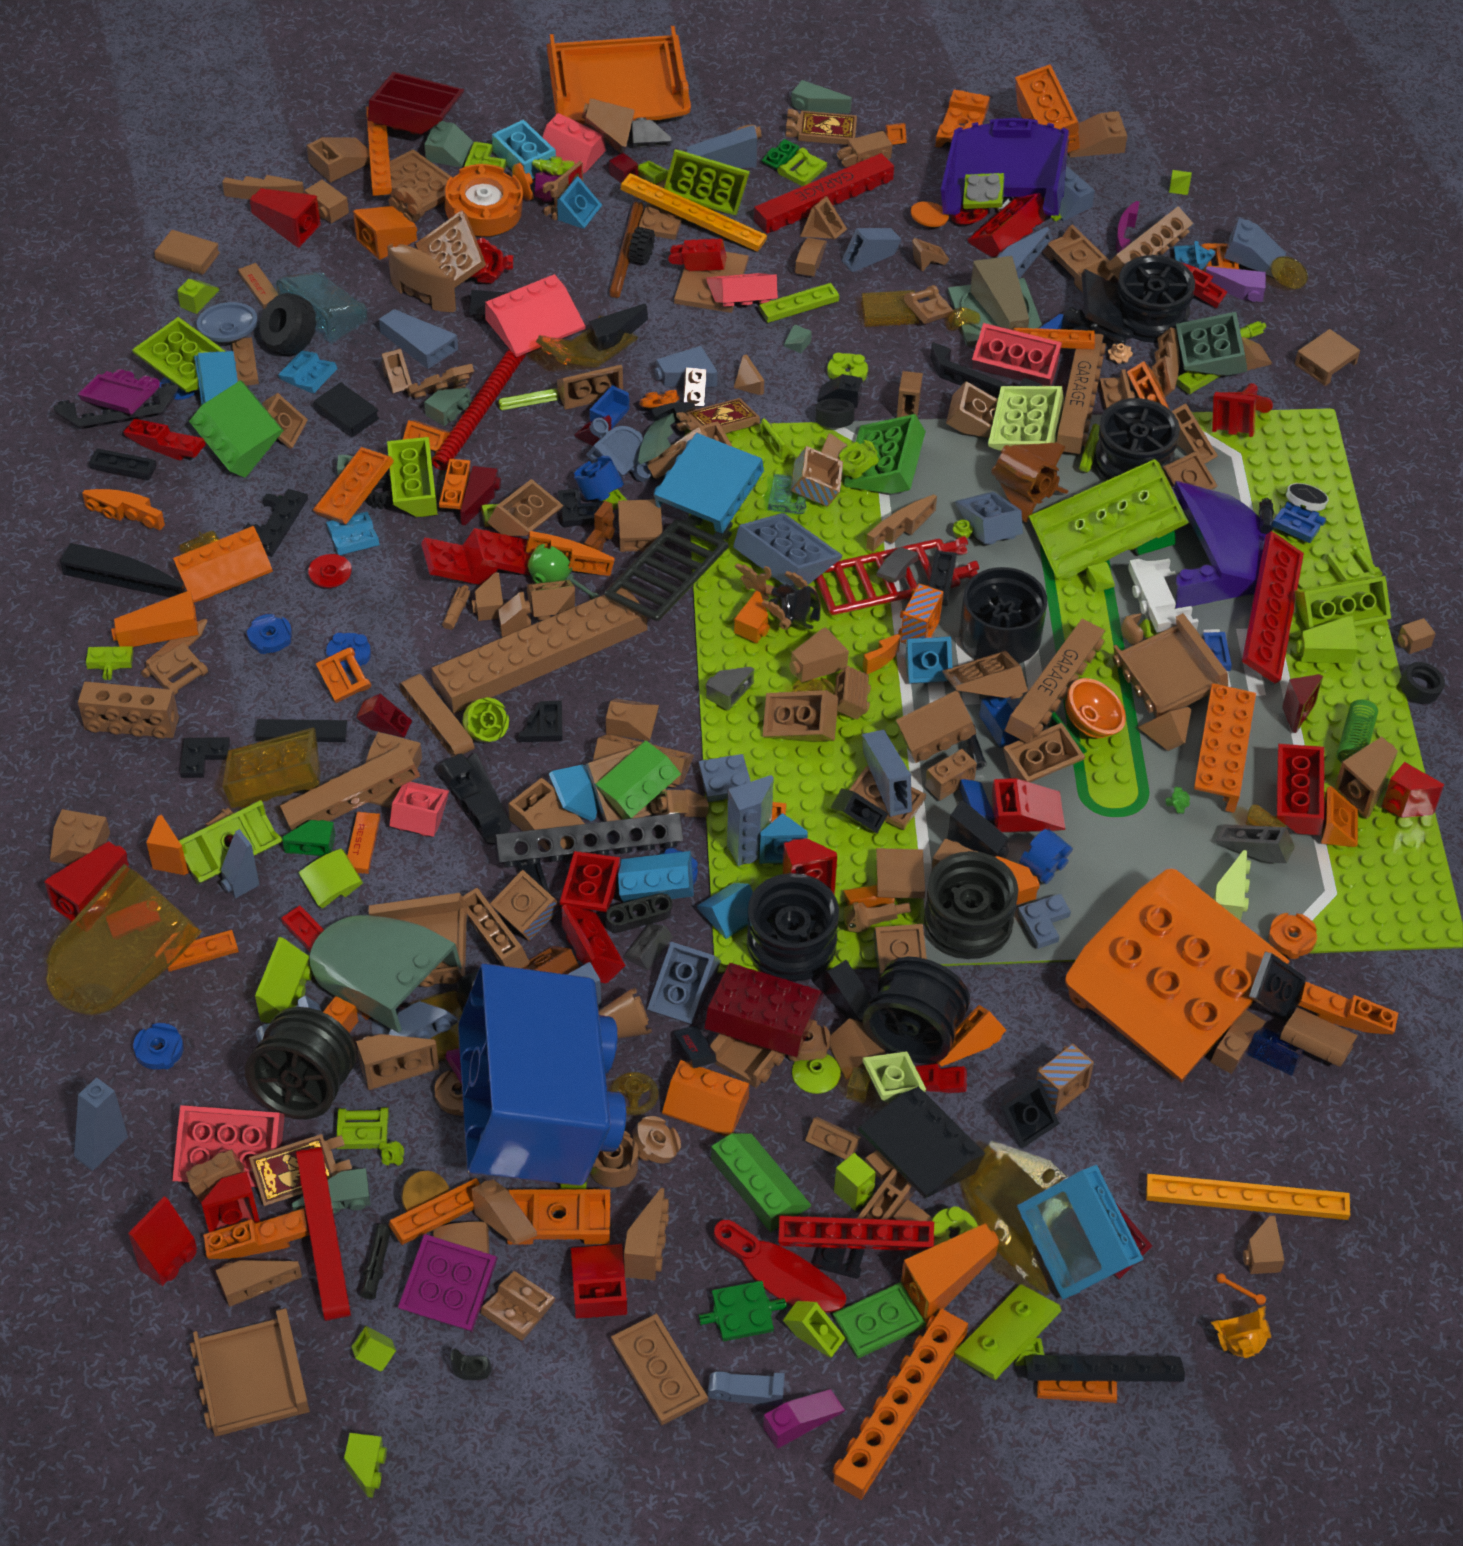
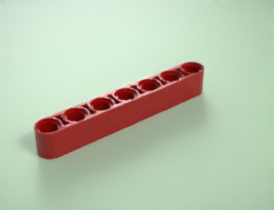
M322 1147L296 1151L324 1319L329 1321L349 1317L351 1312Z

